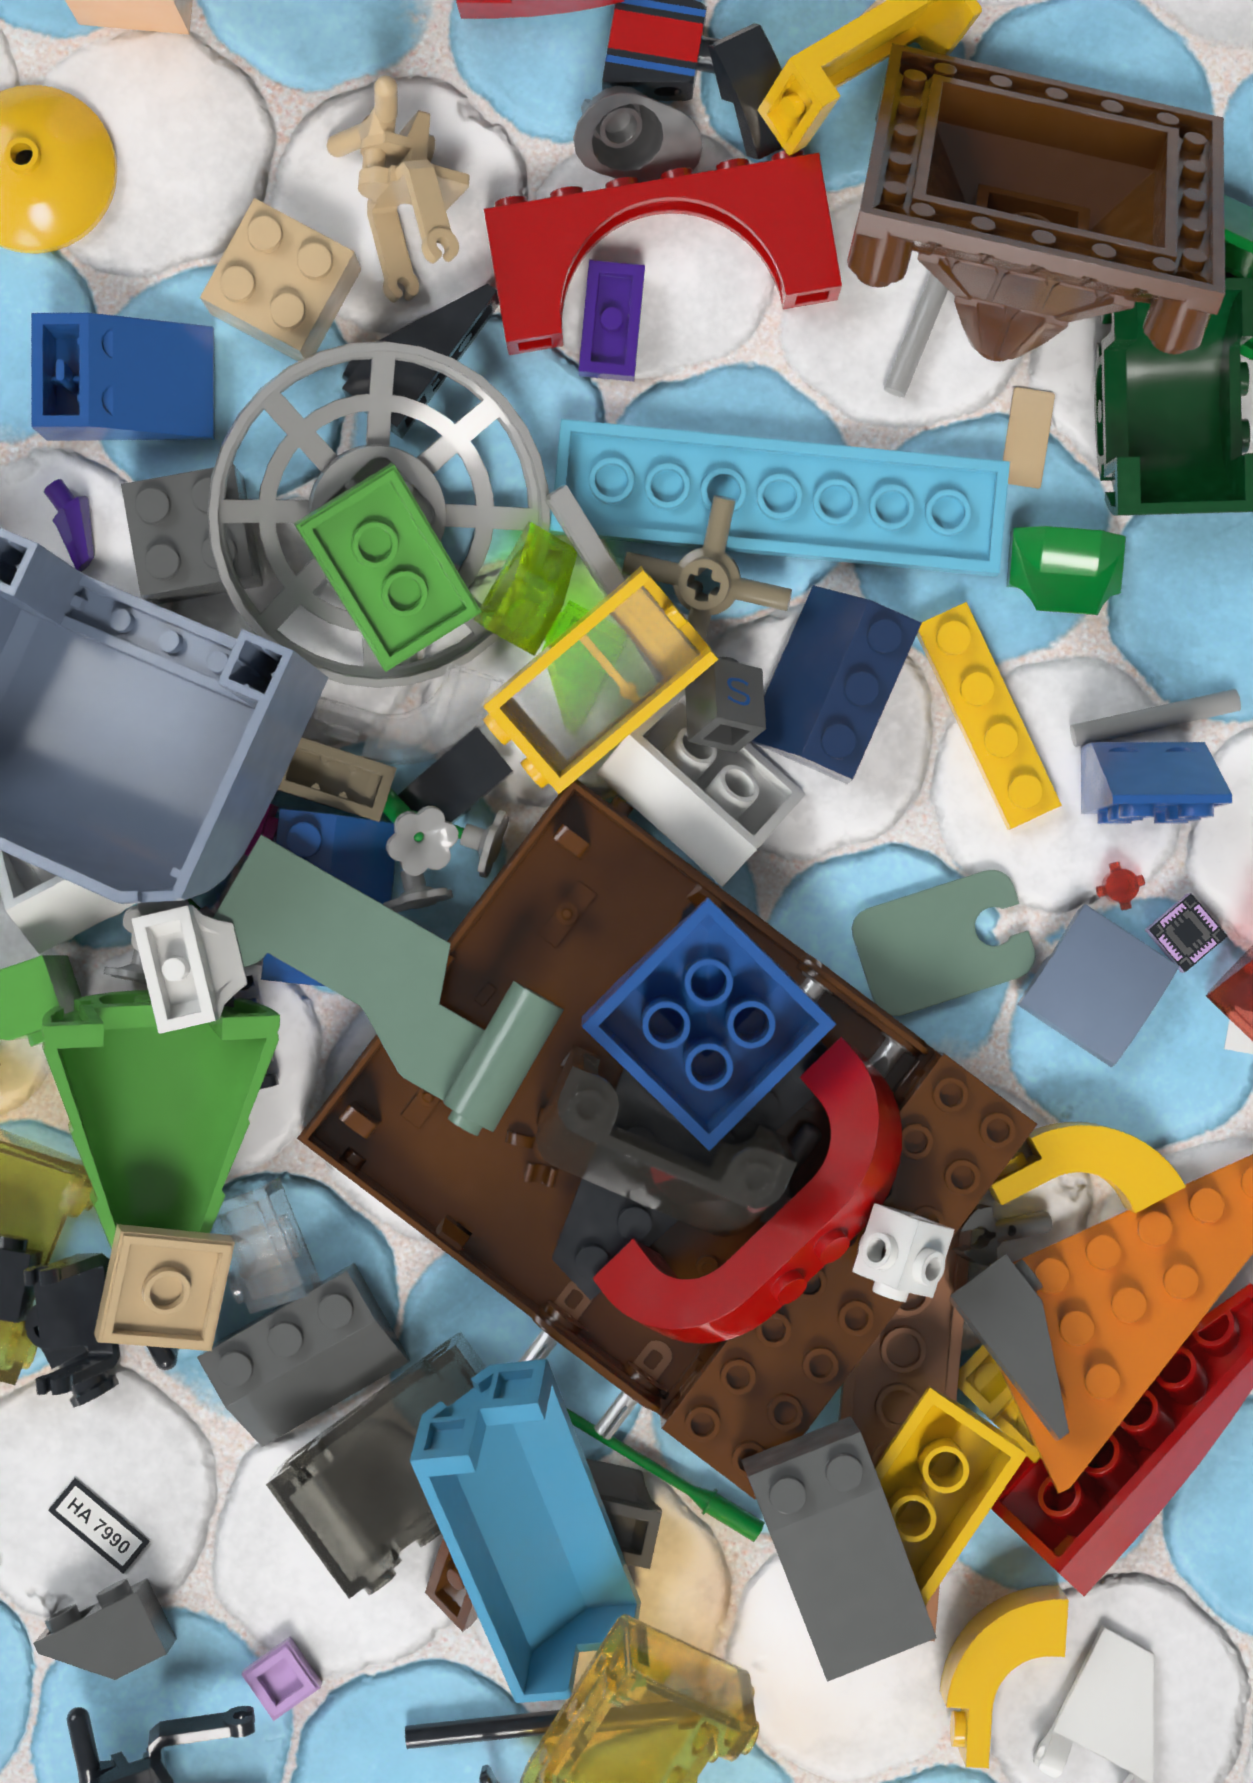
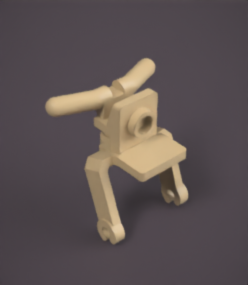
M384 75L379 77L374 84L375 107L371 110L370 115L361 123L331 136L326 146L329 154L333 157H343L361 149L363 163L362 169L359 171L358 191L362 196L368 198L367 216L384 277L383 291L385 296L395 303L403 295L397 282L404 286V298L407 301H411L419 291V282L413 273L397 212L398 206L400 204L413 205L422 239V253L427 261L434 264L442 257V251L436 244L439 243L444 248L443 259L446 262H450L459 252V242L451 231L446 211L469 188L470 175L431 164L435 150V137L429 134L430 113L418 110L400 133H395V123L398 114V87L396 81L391 76Z

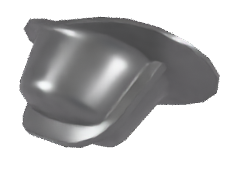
M624 86L604 89L594 96L592 100L584 99L581 106L582 116L577 122L573 141L575 153L585 167L615 179L635 177L640 183L661 179L662 173L672 169L692 168L694 170L698 165L703 149L700 130L692 118L679 109L649 98L632 87Z

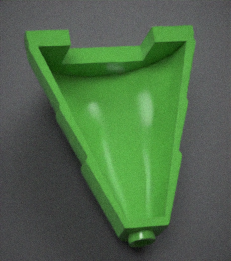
M131 990L74 999V1011L64 1014V1007L55 1006L45 1013L42 1018V1035L44 1038L42 1048L70 1120L68 1124L69 1131L92 1185V1190L89 1194L111 1250L117 1224L210 1233L226 1196L222 1188L250 1125L249 1115L279 1041L280 1014L260 1003L237 998L234 999V1007H223L220 1019L159 1034L149 991Z

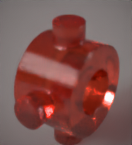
M1119 861L1110 863V872L1103 878L1102 885L1096 887V894L1098 897L1105 896L1109 901L1119 903L1121 911L1131 909V900L1138 894L1139 887L1145 885V879L1143 875L1136 876L1130 870L1121 869Z

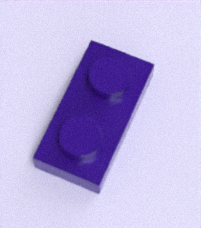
M589 260L579 361L580 377L635 382L645 265Z

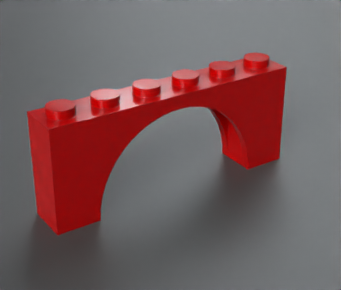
M801 149L789 157L784 150L774 154L771 157V161L749 164L748 159L736 158L716 165V170L694 173L692 168H676L662 173L661 179L639 183L635 177H622L607 182L604 189L583 192L582 187L569 186L552 191L550 198L528 201V198L525 196H509L497 200L494 203L495 207L484 209L508 354L515 355L562 347L564 302L572 278L583 259L598 242L612 231L629 222L652 215L685 214L697 216L715 222L738 235L757 253L767 267L775 282L783 309L838 300L842 282L820 154L805 155L804 150Z

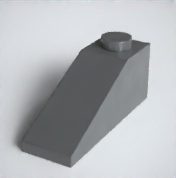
M1005 1254L950 1295L949 1301L1057 1442L1069 1433L1043 1302L1036 1293L1043 1286L1022 1259L1014 1264Z

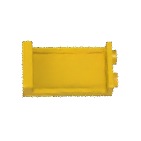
M886 0L789 58L757 111L790 157L808 145L841 97L837 88L890 56L892 43L908 46L916 42L925 51L949 56L982 13V8L977 0Z

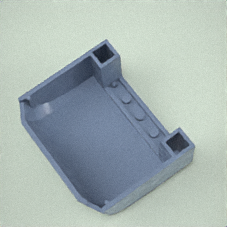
M0 527V850L119 904L186 900L208 892L227 877L244 855L282 782L329 677L294 650L244 629H241L236 639L89 577L39 543Z

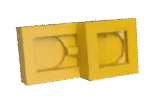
M982 1345L959 1369L958 1388L1001 1431L1016 1440L1027 1453V1457L1036 1463L1041 1458L997 1363Z

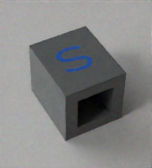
M718 657L719 660L685 687L688 742L737 753L766 729L763 671L761 668L739 663L734 658Z

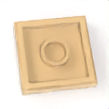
M117 1224L94 1332L97 1342L212 1351L235 1245L231 1235Z

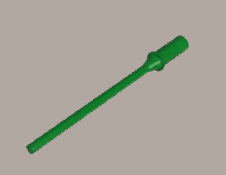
M566 1408L575 1427L688 1495L702 1510L701 1514L707 1513L742 1536L755 1542L764 1527V1521L718 1494L717 1489L712 1491L694 1486L614 1436L609 1440L603 1438L602 1435L600 1436L596 1432V1425Z

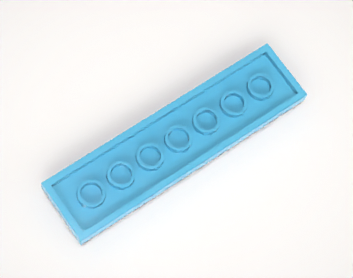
M561 419L554 490L562 485H567L599 538L605 540L701 548L704 544L713 497L718 495L736 500L725 551L997 577L1000 574L1010 461ZM552 513L550 533L566 536Z

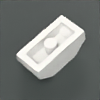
M193 905L132 918L158 1033H165L220 1019L224 1005L235 993L247 985L234 924L202 915Z

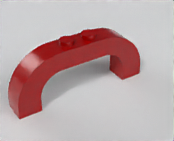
M840 1037L800 1076V1079L822 1103L830 1121V1146L825 1161L817 1174L720 1268L706 1276L696 1279H679L661 1254L632 1239L592 1278L607 1299L618 1310L642 1325L674 1340L696 1344L726 1341L753 1330L769 1319L783 1305L796 1300L805 1291L807 1282L826 1264L839 1259L847 1251L850 1241L868 1224L874 1203L882 1205L888 1196L898 1171L902 1151L901 1117L893 1092L880 1072L860 1051Z

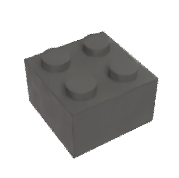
M233 464L227 480L225 499H247L244 477ZM214 467L121 484L140 596L146 601L160 605L227 593L217 571L209 537L207 509ZM225 523L226 540L231 559L244 589L263 586L252 523Z

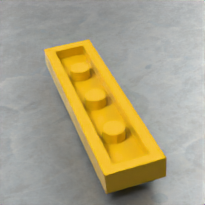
M967 602L922 622L916 636L1007 830L1062 806Z

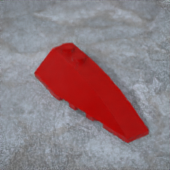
M1248 1284L1202 1318L1069 1489L1057 1493L1042 1459L1040 1458L1034 1463L1026 1456L991 1509L1083 1596L1092 1589L1167 1505L1206 1456L1253 1389V1284Z

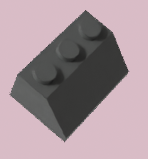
M355 1263L213 1344L212 1351H203L197 1357L225 1408L262 1447L410 1361Z

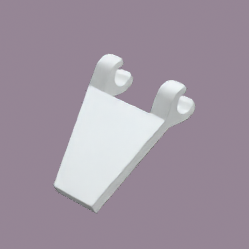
M1101 1626L1051 1729L1042 1739L1033 1755V1762L1043 1773L1051 1777H1059L1067 1763L1072 1744L1075 1742L1129 1771V1775L1122 1783H1154L1155 1654Z

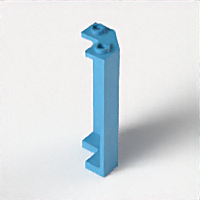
M539 1359L493 1364L472 1377L471 1381L474 1388L450 1406L440 1401L421 1415L410 1463L515 1702L565 1700L570 1698L573 1692L579 1652L631 1648L635 1644L641 1600L548 1360Z

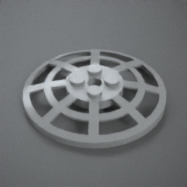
M387 341L349 343L319 351L288 366L262 386L237 415L221 444L211 476L207 509L210 546L222 584L234 607L256 635L294 650L328 676L329 680L346 685L374 688L412 685L443 676L472 661L496 642L518 617L536 585L546 556L550 528V508L545 502V499H547L545 496L549 494V488L541 456L527 426L507 398L483 376L451 357L420 346ZM371 359L369 394H357L332 401L314 410L305 418L281 394L295 382L323 368L352 360ZM395 360L415 363L440 372L467 388L481 402L454 424L448 417L424 403L404 396L392 395ZM265 410L287 435L279 443L267 464L260 486L259 499H225L227 480L236 452L252 423ZM368 411L366 445L355 447L337 455L316 432L322 426L340 417ZM391 412L417 419L436 430L441 436L417 458L403 450L389 446ZM496 419L507 432L520 460L527 487L528 508L494 506L488 472L477 449L471 443L472 439ZM300 448L321 471L313 485L309 500L276 499L283 472L293 454ZM456 453L462 459L470 476L475 495V505L445 504L441 487L433 475ZM392 463L396 466L440 542L445 527L475 528L468 554L458 570L467 588L473 583L484 564L492 541L493 529L527 531L525 549L517 573L500 604L489 616L480 608L482 611L480 614L464 623L472 633L458 644L432 657L405 665H396L385 672L364 638L363 666L343 664L318 656L290 641L277 630L299 605H302L307 611L330 624L352 631H359L347 610L335 607L313 593L326 578L314 557L296 575L291 570L280 546L276 532V523H295ZM225 523H259V535L265 556L276 578L284 587L262 612L249 599L235 572L227 545Z

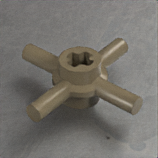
M718 495L713 497L703 547L692 550L679 563L627 552L622 569L623 574L631 575L642 566L654 581L673 585L678 600L689 610L687 620L705 641L711 615L725 611L735 600L787 611L792 595V589L741 578L736 562L725 552L736 500ZM706 568L712 570V580L720 583V588L715 587L709 594L703 593V583L695 580V575L699 576Z

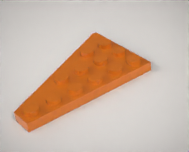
M1253 1154L1185 1184V1188L1137 1213L1127 1210L1021 1258L1034 1272L1043 1286L1036 1293L1043 1302L1069 1433L1056 1442L1000 1367L999 1370L1013 1396L1057 1493L1063 1492L1073 1485L1252 1256Z

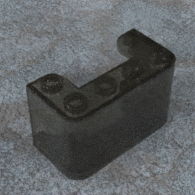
M461 1332L443 1342L280 1464L266 1484L348 1599L362 1589L368 1595L381 1589L397 1574L394 1568L402 1561L399 1556L403 1549L414 1541L420 1547H423L441 1534L410 1463V1457L421 1415L440 1401L450 1406L474 1388L471 1378L486 1368V1365Z

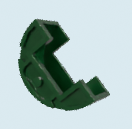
M1253 277L1225 278V295L1217 315L1211 314L1200 346L1181 354H1168L1158 350L1144 333L1143 325L1151 304L1135 302L1132 309L1101 315L1102 324H1111L1110 333L1101 340V343H1097L1094 395L1095 439L1100 481H1112L1114 492H1105L1104 499L1111 514L1114 516L1253 512V453H1247L1250 446V424L1248 419H1242L1241 396H1246L1249 389V367L1247 362H1241L1240 346L1253 337Z

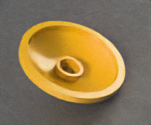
M42 85L16 86L0 91V247L29 254L48 253L68 247L85 237L97 226L113 199L117 183V158L110 135L98 116L85 103L65 91ZM31 150L33 155L27 164L18 165L15 163L16 156L20 151Z

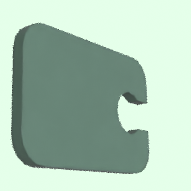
M986 870L861 911L853 920L851 930L874 1003L891 1016H902L1026 975L1032 969L1036 958L1029 931L1012 935L1005 943L999 946H990L978 938L975 930L976 919L983 910L990 907L1005 909L1020 904L1011 879L1001 871Z

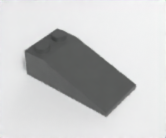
M851 1416L741 1460L827 1682L937 1638L861 1431Z

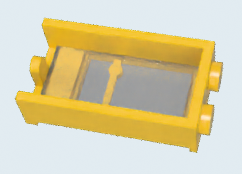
M640 566L629 578L494 693L490 694L484 700L483 707L489 714L483 718V721L503 745L512 740L523 752L526 758L520 764L540 788L543 789L547 784H550L560 794L719 659L712 648L648 572Z

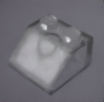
M280 1177L223 1200L210 1233L231 1235L235 1241L230 1264L232 1270L228 1273L227 1281L231 1293L238 1304L245 1302L249 1313L252 1314L303 1298L321 1282Z

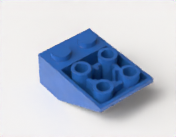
M31 313V427L47 441L215 440L214 327L97 313Z
M1090 742L1081 747V814H1097V824H1132V821H1143V818L1153 817L1154 824H1187L1188 821H1198L1201 818L1214 817V808L1232 803V793L1205 742Z

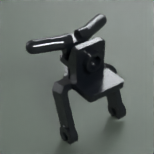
M103 1253L75 1254L51 1264L33 1266L23 1270L25 1286L34 1285L41 1347L43 1349L88 1346L89 1351L86 1358L49 1374L37 1377L35 1379L37 1395H45L49 1391L52 1392V1395L68 1393L73 1390L74 1385L115 1368L120 1358L119 1344L97 1342L94 1336L110 1260ZM146 1346L159 1369L170 1370L176 1365L177 1354L174 1348Z
M237 1706L222 1713L160 1721L149 1731L148 1748H146L147 1752L143 1753L142 1759L128 1763L121 1751L112 1754L111 1760L100 1761L88 1711L82 1707H75L69 1711L66 1718L79 1783H174L167 1771L164 1747L229 1737L240 1738L255 1732L254 1708L251 1706Z

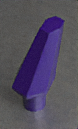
M57 479L50 483L43 492L58 511L52 521L57 527L75 569L83 572L94 558L89 499L87 496H77L75 498L63 480Z

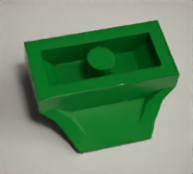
M1052 526L1013 528L1010 532L1007 587L1021 589L1032 601L1036 611L1098 615L1110 596L1121 593L1126 536L1103 530Z

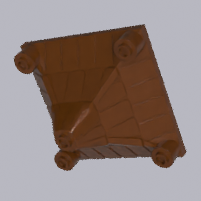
M892 43L875 116L876 127L859 214L847 259L848 267L862 283L871 287L881 288L902 280L906 275L912 251L917 252V260L955 296L954 303L971 347L978 351L982 357L991 361L1001 362L1007 359L1019 358L1055 337L1068 327L1069 322L1132 309L1135 302L1151 304L1143 329L1153 346L1158 350L1168 354H1181L1200 346L1211 314H1218L1225 295L1223 117Z

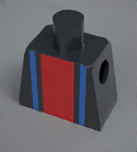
M625 0V2L616 3L602 77V91L614 86L632 87L645 96L657 101H688L693 99L697 71L715 74L708 45L720 39L704 36L707 6L695 0Z

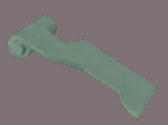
M263 835L259 837L213 917L214 919L234 924L244 967L256 964L269 953L358 1004L365 1012L398 1073L406 1080L443 1100V1103L452 1109L448 1120L476 1136L479 1135L482 1128L494 1132L564 1011L555 1003L516 981L512 982L485 1030L442 1006L440 998L451 943Z

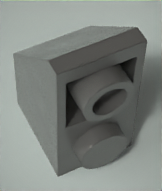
M146 1578L130 1586L127 1579L110 1585L96 1594L98 1603L80 1612L76 1604L58 1611L44 1621L47 1628L33 1644L40 1655L116 1680L166 1655L177 1638Z

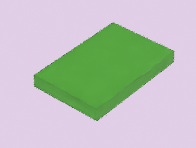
M392 463L293 523L385 672L482 612L396 466Z

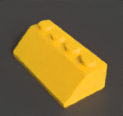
M928 1386L874 1466L925 1606L1027 1456V1453L1016 1440L969 1408Z

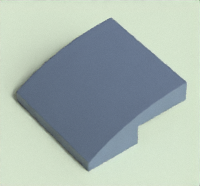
M1084 904L1077 910L1052 954L1042 962L1017 1005L1108 1066L1113 1067L1155 1008L1180 966Z

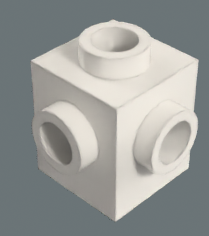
M874 1203L865 1233L859 1242V1252L852 1272L875 1281L872 1291L893 1300L906 1302L909 1293L933 1298L937 1283L945 1270V1259L955 1229L911 1212Z

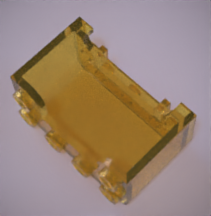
M623 1614L610 1629L573 1688L571 1697L565 1701L525 1766L520 1783H697L698 1776L707 1762L714 1763L718 1757L732 1762L740 1754L747 1755L755 1745L760 1724L756 1720L754 1706L755 1689L751 1684L749 1671L627 1614Z

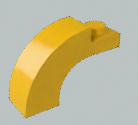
M1061 1122L1035 1128L1026 1139L1033 1154L1025 1158L1022 1151L1017 1152L989 1188V1192L994 1201L1004 1205L1053 1178L1068 1173L1083 1172L1095 1174L1104 1179L1115 1190L1124 1208L1137 1213L1185 1188L1186 1185L1172 1165L1158 1151L1140 1139L1111 1127L1095 1123Z
M1059 1585L1029 1587L997 1599L978 1612L966 1624L952 1645L944 1664L939 1691L947 1708H961V1711H952L950 1742L952 1747H958L965 1767L989 1769L993 1703L997 1690L1005 1677L1017 1666L1031 1659L1039 1657H1065L1069 1599Z

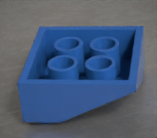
M708 897L623 974L582 1016L581 1026L709 1151L836 1025L830 1014Z

